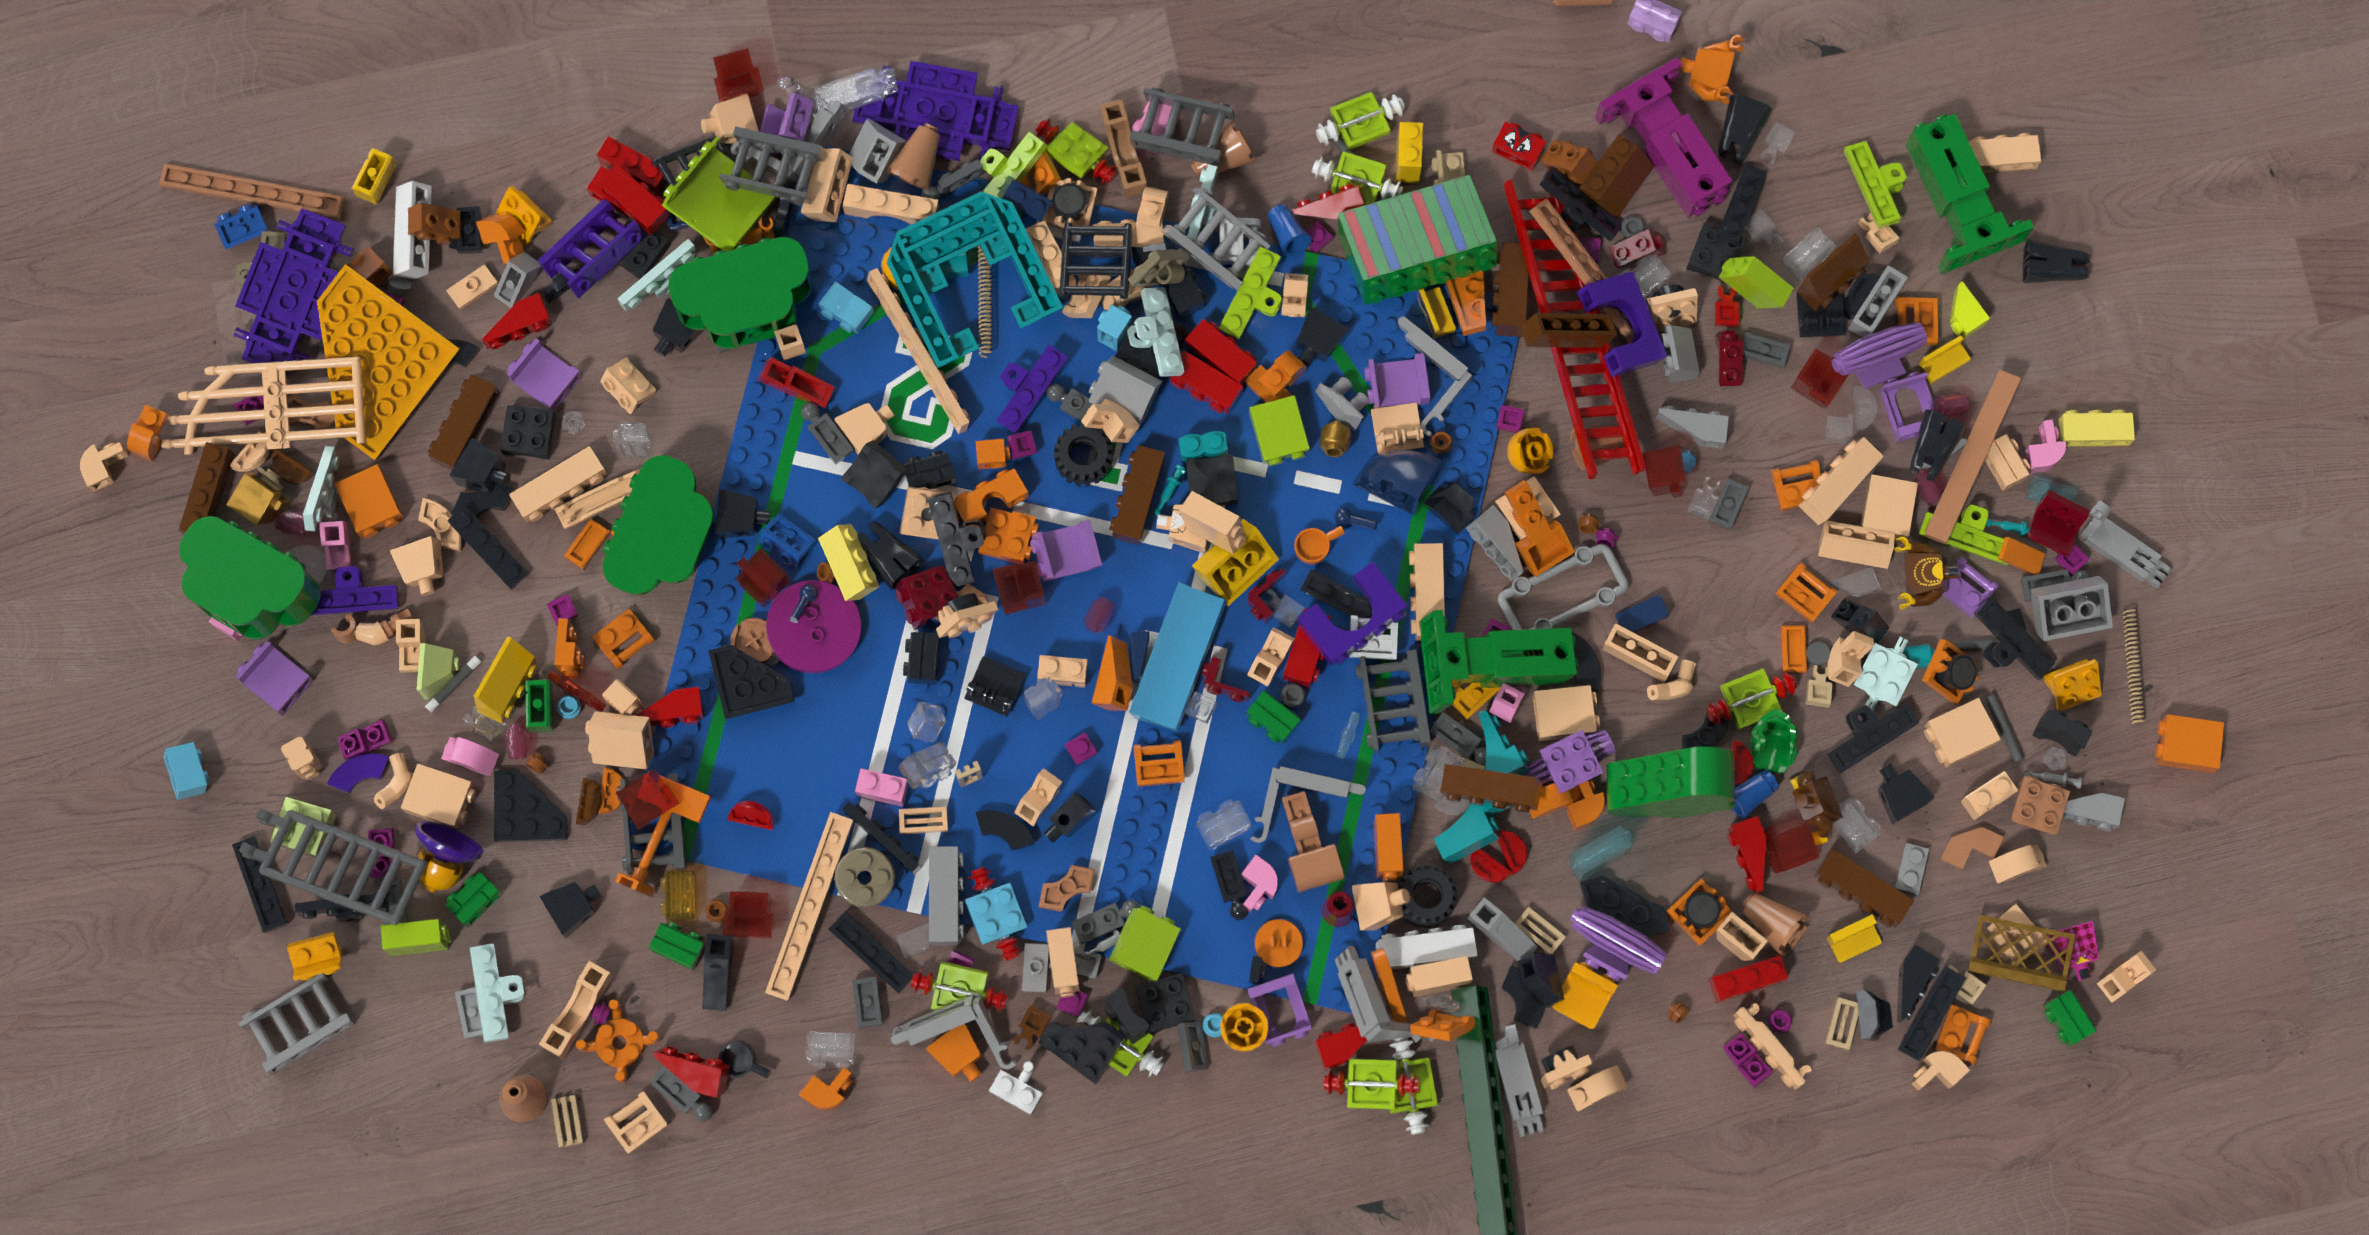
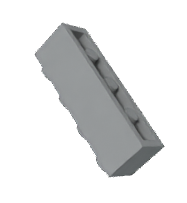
M929 847L930 945H959V939H963L964 936L963 924H959V915L964 913L963 900H959V891L964 889L963 877H959V868L964 866L963 853H959L958 847Z

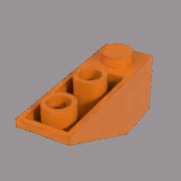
M1108 636L1092 704L1110 711H1127L1133 690L1128 646L1126 642Z

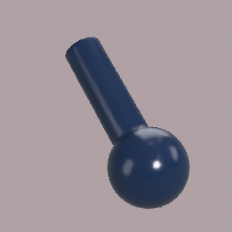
M1345 507L1339 508L1334 515L1336 523L1340 526H1347L1351 523L1372 530H1376L1378 526V521L1353 515L1351 510Z
M806 584L801 587L799 591L800 600L789 618L793 623H798L808 603H812L817 599L818 591L815 586Z

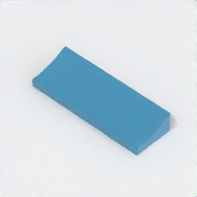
M1178 582L1129 711L1134 719L1178 732L1225 608V599Z

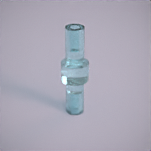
M1351 712L1346 728L1342 729L1340 735L1341 742L1335 755L1336 757L1345 758L1350 742L1353 743L1356 735L1354 731L1360 714Z

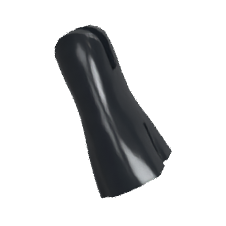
M1736 93L1730 95L1729 98L1730 102L1727 106L1718 146V156L1725 159L1730 150V144L1739 145L1734 163L1741 164L1747 158L1757 136L1769 118L1772 108L1768 104Z
M2027 239L2023 249L2022 281L2024 283H2043L2088 279L2089 269L2071 266L2072 264L2083 265L2090 263V254L2081 250Z
M1927 409L1924 411L1916 446L1911 459L1910 473L1917 475L1924 462L1930 465L1925 479L1933 482L1941 473L1945 463L1965 433L1967 426L1950 417L1945 422L1946 416L1944 414Z
M872 521L868 524V527L879 540L873 544L862 531L858 533V540L878 574L892 591L895 590L903 578L912 576L922 567L924 559L900 541L882 524Z

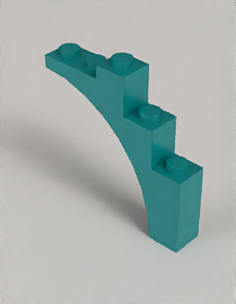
M1487 710L1478 713L1486 741L1485 770L1516 775L1528 773L1530 770L1527 763L1530 761L1525 751H1519L1515 745L1511 746L1505 734L1501 735L1498 728L1502 726L1497 716L1491 715ZM1483 803V806L1471 804L1457 822L1434 838L1443 860L1450 865L1498 840L1499 836L1496 831L1499 830V827L1493 816L1506 809L1494 808L1491 803Z

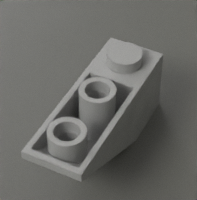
M1664 406L1658 409L1657 419L1700 447L1724 448L1727 439L1729 416H1723V413L1715 411L1709 412V414L1700 413L1697 409L1680 411L1672 406Z
M1492 505L1469 524L1466 529L1472 539L1477 541L1485 550L1486 555L1499 566L1503 575L1512 581L1523 573L1522 565L1509 522Z
M2098 793L2067 801L2062 820H2065V818L2072 819L2077 825L2088 826V824L2096 825L2099 830L2110 832L2120 825L2125 798Z
M1485 897L1467 919L1517 961L1533 954L1538 948L1523 931Z

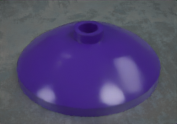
M420 821L415 826L416 836L423 846L434 854V858L444 863L447 861L457 863L470 862L481 858L483 854V848L475 840L451 827L430 821Z

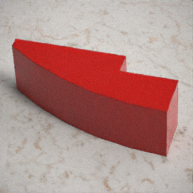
M772 357L766 360L757 379L777 390L808 403H814L822 408L826 407L835 388L795 366L790 367Z

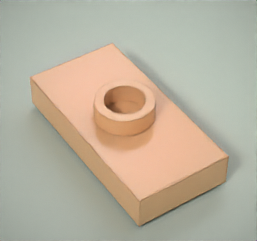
M484 264L446 291L457 307L462 310L496 287L498 282Z

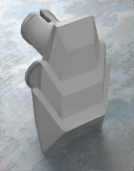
M1341 377L1331 388L1320 383L1316 393L1337 421L1342 422L1355 432L1364 418L1359 411L1369 403L1366 395L1358 393L1349 402L1343 395L1352 388V385L1345 377Z

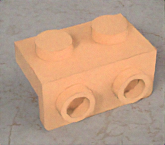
M627 357L607 368L601 379V384L612 394L620 406L625 408L629 414L635 412L640 403L654 396L657 391Z

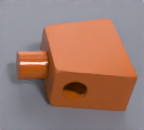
M965 1024L949 1030L926 1048L927 1052L954 1078L963 1072L968 1080L973 1082L982 1075L975 1065L982 1057Z

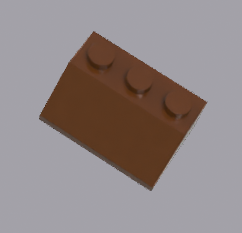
M1618 134L1585 182L1580 186V190L1615 218H1618L1651 173L1654 165L1637 145Z
M1854 233L1809 272L1798 288L1797 293L1815 312L1821 306L1824 309L1834 301L1833 296L1837 292L1841 295L1850 287L1849 282L1851 280L1857 279L1860 273L1867 272L1865 267L1869 259L1859 236Z

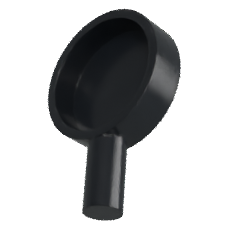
M732 1041L726 1044L719 1053L718 1059L723 1061L722 1064L730 1065L728 1073L730 1077L740 1078L752 1071L767 1079L771 1074L770 1069L756 1063V1055L753 1048L744 1041Z

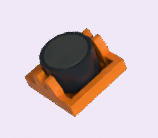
M1940 639L1922 681L1951 703L1959 704L1963 693L1974 690L1973 683L1979 679L1976 672L1977 662L1948 640Z
M1702 879L1666 911L1698 946H1701L1733 912L1726 905L1725 899L1719 896L1717 891L1712 887L1710 888Z

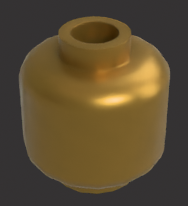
M1333 421L1323 426L1320 435V448L1325 454L1330 457H1340L1348 452L1351 441L1350 429L1339 421Z

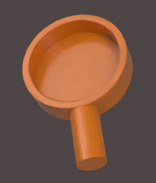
M1341 526L1326 534L1316 528L1305 529L1295 539V554L1299 560L1306 564H1318L1327 557L1330 547L1329 542L1344 535L1345 532Z

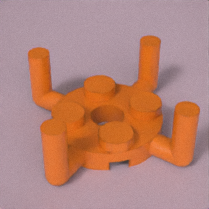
M611 1000L609 1007L612 1009L613 1020L608 1021L599 1028L595 1041L585 1042L578 1040L576 1047L581 1052L597 1051L599 1057L606 1064L617 1068L616 1080L621 1084H625L628 1081L627 1066L632 1065L639 1058L644 1050V1045L658 1044L661 1038L655 1031H651L648 1035L643 1036L637 1025L622 1018L620 1003L617 1000ZM617 1037H624L626 1039V1046L621 1050H617L613 1046V1042Z

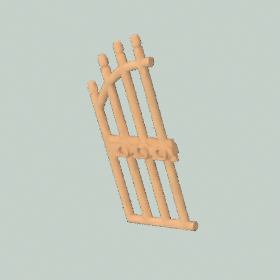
M361 357L205 368L206 375L214 376L218 374L220 376L205 390L184 391L178 394L179 400L182 401L198 400L191 414L169 416L166 420L167 424L177 425L178 423L188 424L185 438L161 441V447L166 449L172 447L184 448V455L194 454V447L205 446L206 442L217 445L267 442V449L291 448L290 441L343 437H356L357 444L366 443ZM352 366V381L291 385L286 383V371ZM262 372L263 386L220 389L235 374ZM353 390L354 404L288 408L287 394ZM264 396V410L201 414L209 399ZM355 413L356 427L305 431H290L289 417ZM265 419L266 433L195 438L197 423Z

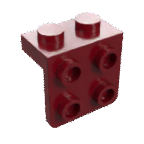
M2048 490L2035 507L2028 537L2068 557L2072 553L2077 532L2089 517L2090 510Z
M938 566L903 578L895 588L896 598L899 603H902L905 609L906 620L912 625L914 630L923 628L929 619L939 616L938 611L943 610L945 604L958 598V594L944 566Z

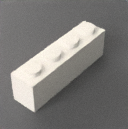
M410 181L396 187L393 275L410 280L429 274L430 240H418L416 236L408 235V208L419 203L431 205V186L415 181Z
M1466 925L1453 926L1450 931L1434 928L1428 930L1427 934H1419V931L1406 932L1403 937H1396V934H1387L1381 936L1382 939L1376 942V950L1384 949L1391 970L1411 968L1465 956L1468 957V960H1474L1478 956L1473 928H1466Z

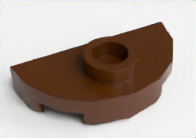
M274 449L272 466L275 474L282 481L290 484H301L315 475L314 472L281 450Z
M583 778L576 818V824L581 826L588 824L594 818L601 805L599 785L596 781Z

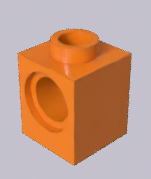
M1004 439L976 441L978 470L1006 467V460H1010L1009 446H1005Z

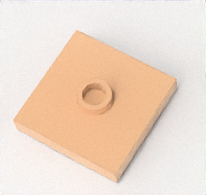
M2016 904L1998 918L2035 926ZM1992 923L1983 931V934L1988 939L1997 933L1998 929ZM1998 924L2001 929L2006 927L2005 925ZM2010 927L2003 932L2011 944L2022 937V934L2015 927ZM2022 929L2025 934L2030 932L2029 930ZM2034 932L2027 937L2035 949L2046 942L2044 936L2039 932ZM2001 934L1989 941L1996 953L2008 946ZM2025 939L2013 946L2020 958L2032 951ZM2010 948L1998 955L2002 962L2007 965H2011L2018 960Z

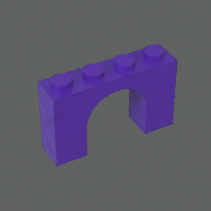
M1633 271L1589 283L1577 292L1585 313L1608 307L1615 308L1624 313L1632 325V342L1616 347L1603 356L1611 377L1656 365L1666 358L1667 354L1663 346L1664 344L1659 337L1656 324L1652 320L1648 305L1643 298Z
M1371 562L1356 573L1353 578L1354 583L1365 595L1372 607V617L1365 626L1353 631L1342 630L1332 624L1317 604H1314L1297 617L1298 625L1331 667L1336 663L1338 665L1344 663L1350 657L1349 653L1355 649L1360 651L1369 643L1368 639L1374 635L1379 637L1387 630L1386 626L1392 621L1397 623L1406 616L1405 612L1408 605L1374 562Z

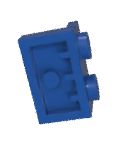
M248 203L239 207L240 212L231 215L229 211L217 216L218 221H215L214 225L225 250L262 235V231L269 232L258 204L253 206L252 203Z
M780 513L762 529L758 541L766 551L771 552L784 564L789 565L793 569L798 567L801 558L816 542L813 537Z

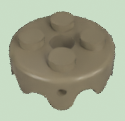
M868 846L856 848L844 855L835 871V883L838 892L843 899L857 907H871L881 903L890 895L896 881V872L889 857L880 850ZM861 871L870 872L872 876L870 883L862 884L858 880V874Z

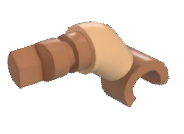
M407 608L389 617L391 620L388 622L384 620L380 623L377 621L375 623H359L357 625L355 619L346 613L345 619L350 625L349 628L345 631H338L336 627H332L330 630L335 639L340 643L348 644L357 639L375 646L389 641L388 638L394 635L396 620L413 619Z

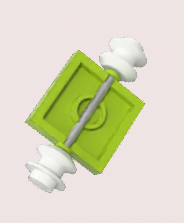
M1369 92L1331 107L1330 114L1334 122L1328 120L1325 127L1318 124V129L1316 130L1317 138L1320 143L1324 142L1325 145H1328L1329 139L1337 142L1339 134H1341L1348 150L1386 136L1390 134L1391 129L1384 116L1390 120H1393V114L1395 113L1402 116V111L1405 110L1404 103L1400 97L1397 98L1393 94L1391 101L1383 98L1381 107H1379L1373 93Z
M1342 151L1338 167L1335 169L1333 160L1329 163H1325L1323 157H1321L1320 161L1315 160L1312 169L1315 179L1320 175L1324 176V181L1327 182L1331 177H1334L1330 189L1332 194L1341 191V186L1353 182L1354 186L1360 184L1367 205L1375 203L1378 192H1381L1382 200H1385L1387 197L1392 198L1402 195L1404 187L1400 186L1401 181L1395 185L1391 183V178L1384 182V185L1381 183L1387 167L1385 164Z
M1089 1010L1088 1013L1083 1011L1077 1022L1097 1025L1098 1022H1101V1016L1094 1018L1091 1016L1092 1010ZM1108 1017L1106 1022L1118 1030L1119 1024L1117 1021L1112 1022ZM1148 1034L1135 1044H1132L1130 1040L1127 1042L1124 1040L1109 1066L1125 1077H1128L1136 1063L1140 1062V1071L1147 1069L1149 1077H1151L1152 1074L1156 1076L1159 1074L1164 1063L1161 1062L1163 1057L1158 1059L1153 1057L1154 1051L1147 1052L1146 1055L1144 1054V1051L1154 1038V1036Z
M1407 1037L1394 1039V1043L1390 1047H1394L1396 1053L1392 1057L1400 1060V1063H1398V1079L1402 1073H1405L1407 1078H1411L1413 1073H1415L1417 1078L1421 1079V1091L1413 1098L1411 1093H1406L1405 1097H1402L1397 1090V1110L1389 1109L1390 1114L1409 1111L1410 1114H1407L1404 1118L1405 1121H1409L1410 1125L1406 1131H1411V1135L1425 1133V1128L1429 1127L1423 1121L1427 1114L1419 1112V1109L1438 1106L1430 1060L1429 1058L1410 1061L1408 1058H1411L1416 1052L1410 1050L1409 1045L1414 1041H1408Z

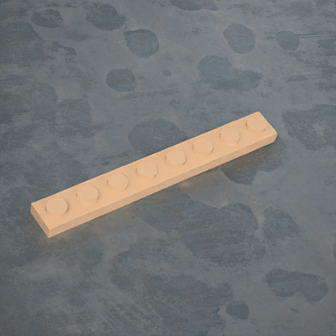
M878 268L870 271L867 278L868 284L957 433L961 434L967 431L970 421L967 411L959 406L955 391L953 389L950 390L946 384L945 374L942 370L937 369L930 352L923 345L924 341L918 331L915 332L909 314L907 312L904 313L900 307L901 303L897 294H892L889 289L887 277L881 274Z
M830 812L765 991L769 995L786 1001L790 999L854 822L853 819Z

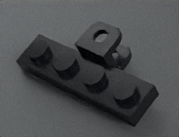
M1550 167L1539 185L1565 206L1559 215L1565 223V220L1570 222L1571 225L1567 224L1570 230L1575 233L1580 225L1586 222L1609 241L1614 239L1622 222L1553 167Z
M951 492L929 496L927 499L948 576L953 586L958 587L975 583L968 550L979 548L984 544L986 533L983 522L972 520L960 524Z
M1992 596L1988 597L1973 613L1997 638L1986 647L1983 653V657L1994 668L2007 667L2017 659L2037 680H2040L2056 663Z
M1907 703L1878 720L1870 707L1864 705L1846 715V723L1854 737L1830 751L1827 755L1839 774L1919 724V721ZM1859 715L1862 717V722L1858 718Z
M388 892L380 910L390 909L389 906L396 905L395 895L392 892ZM377 893L361 895L358 901L371 906ZM327 899L294 903L295 913L298 916H302V919L317 918V914L326 913L327 916H336V920L339 922L362 920L361 912Z

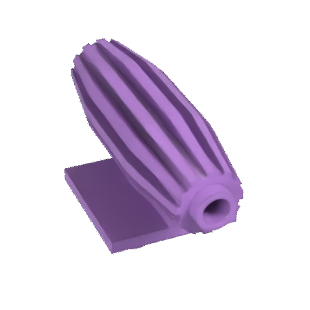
M1919 322L1890 327L1861 338L1835 353L1834 359H1832L1833 369L1842 375L1856 373L1864 390L1889 379L1906 374V370L1899 359L1927 343V334Z
M1580 730L1539 750L1541 756L1528 765L1530 771L1523 776L1538 778L1542 782V788L1555 783L1561 794L1602 774L1603 771L1599 762L1615 752V747L1606 730L1585 735L1583 730Z
M1583 906L1581 910L1576 908L1570 918V921L1574 922L1571 927L1594 944L1583 954L1587 958L1585 963L1596 969L1599 966L1607 969L1606 975L1617 981L1620 978L1626 980L1628 964L1656 974L1667 956L1664 950L1645 935L1607 914Z

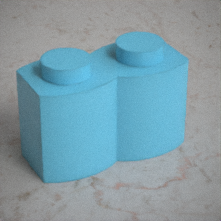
M837 282L832 285L819 302V306L822 309L821 314L829 320L834 318L841 322L839 326L848 333L853 331L858 334L874 313L873 308L868 303Z

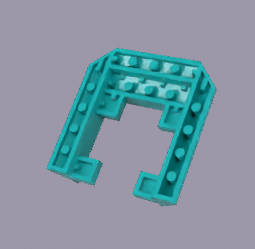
M982 191L897 231L886 262L937 368L979 349L970 328L948 337L929 298V295L948 286L939 267L940 264L978 246L981 247L989 266L1010 257L1030 297L1010 308L1020 329L1063 308L1013 202Z

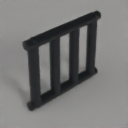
M716 135L653 159L651 163L654 167L659 168L669 186L671 184L675 186L678 182L675 181L676 178L667 163L678 160L681 167L687 172L690 162L686 156L697 152L700 157L702 147L707 141L712 143ZM717 142L716 146L719 151L735 162L736 159L726 143Z
M1064 223L1059 287L1060 298L1066 299L1068 295L1120 296L1121 299H1128L1130 284L1128 278L1130 277L1133 232L1131 223H1125L1124 226H1072V223ZM1072 235L1123 236L1122 246H1072ZM1071 255L1122 256L1121 266H1070ZM1070 275L1121 276L1120 286H1069Z

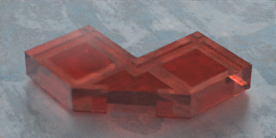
M551 670L547 676L549 680L562 690L573 694L590 708L598 712H603L607 705L564 675Z

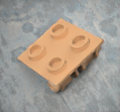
M1417 402L1371 409L1378 454L1397 449L1411 450L1424 448V435L1420 425Z

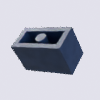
M1009 175L997 194L999 198L1013 202L1016 209L1040 222L1052 204L1049 197Z

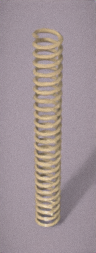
M978 246V249H980L978 250V270L980 271L978 273V279L980 280L978 282V288L980 289L978 291L980 293L978 295V301L980 302L978 304V310L980 311L978 313L980 315L978 317L980 320L978 322L980 324L978 326L980 329L978 331L980 333L978 335L980 338L978 340L980 342L978 344L980 346L978 354L981 357L987 358L986 355L981 353H991L992 351L981 349H991L992 346H981V344H991L992 342H982L981 340H991L992 337L989 335L992 333H982L981 331H991L992 329L989 326L992 324H982L981 322H991L992 320L981 319V317L990 318L992 315H981L980 313H991L992 311L980 309H990L992 306H981L980 304H991L992 302L980 300L992 299L989 296L992 293H982L980 291H991L992 289L989 287L992 284H981L980 282H991L992 280L980 279L981 277H991L990 274L981 275L980 273H991L992 271L980 270L981 268L990 269L991 266H989L988 261H980L987 259L986 257H980L985 255L980 252L982 249Z
M2136 609L2125 610L2122 614L2124 615L2123 623L2125 624L2123 627L2125 629L2124 637L2126 638L2125 647H2127L2125 649L2127 652L2125 654L2127 656L2126 660L2128 661L2126 669L2129 670L2127 672L2129 675L2127 677L2129 679L2128 683L2130 684L2128 692L2131 698L2129 706L2132 707L2130 715L2132 716V724L2144 722L2145 720H2134V718H2142L2144 715H2133L2135 713H2143V710L2135 711L2133 709L2143 708L2144 706H2133L2134 704H2142L2143 701H2132L2142 699L2143 697L2132 696L2142 694V692H2131L2133 690H2141L2142 687L2134 688L2131 686L2141 685L2142 683H2131V681H2140L2141 678H2130L2132 676H2140V673L2131 674L2130 672L2140 671L2141 669H2129L2140 666V664H2129L2140 661L2139 659L2129 660L2130 658L2139 657V655H2128L2130 653H2139L2138 650H2128L2139 648V646H2127L2139 643L2138 641H2127L2138 639L2137 636L2127 637L2128 635L2138 634L2137 632H2126L2138 629L2137 627L2127 628V626L2137 625V623H2125L2137 620L2136 618H2125L2136 616L2135 613L2125 614L2126 612L2136 611Z

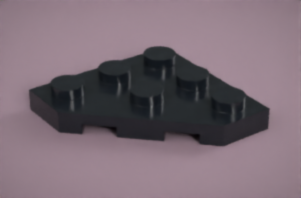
M733 645L708 650L726 720L795 702L789 678Z
M518 770L494 771L495 843L567 840L566 815Z
M1602 875L1579 883L1586 907L1612 916L1642 933L1647 938L1670 931L1663 907L1612 882L1607 877Z
M1051 1022L1046 1027L1038 1043L1096 1085L1113 1060L1126 1035L1108 1022H1098L1097 1025H1088L1087 1022H1071L1069 1025H1060L1059 1022Z

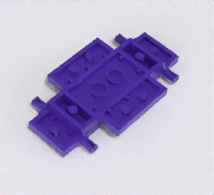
M910 61L906 82L890 79L892 67L888 66L887 68L886 65L882 67L881 78L861 77L852 118L853 123L864 124L866 119L869 118L886 129L895 130L894 134L906 142L919 125L924 127L925 123L936 127L938 129L937 133L940 134L936 157L960 161L964 140L967 144L978 145L982 148L979 160L983 158L989 149L1010 151L1019 106L1002 101L1004 88L1001 86L1000 88L998 86L994 87L993 98L975 95L978 73Z
M301 208L299 216L293 224L281 219L278 221L279 224L286 227L277 224L276 228L289 233L283 250L260 242L235 305L237 308L256 315L250 332L238 327L235 331L243 335L234 332V337L246 341V349L242 360L253 364L304 360L301 357L311 360V356L298 352L299 344L303 334L323 341L317 300L339 273L330 269L337 253L351 257L352 253L344 250L354 251V248L341 244L346 225Z

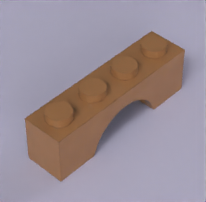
M1120 99L1101 104L1100 115L1124 197L1142 194L1144 188L1147 187V182L1135 147H1132L1130 141L1131 132L1123 101Z

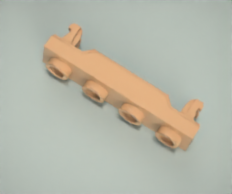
M640 468L554 508L564 530L622 504L625 495L630 496L632 488L629 487L634 473L639 474Z
M1754 1003L1748 1010L1744 1007L1739 1009L1733 1015L1735 1017L1734 1023L1742 1032L1746 1031L1751 1036L1749 1040L1758 1051L1761 1049L1766 1054L1765 1060L1773 1069L1777 1068L1781 1072L1782 1081L1789 1088L1793 1087L1795 1090L1804 1084V1075L1810 1073L1812 1069L1810 1066L1805 1065L1797 1071L1794 1068V1059L1766 1025L1753 1019V1016L1759 1011L1758 1004Z

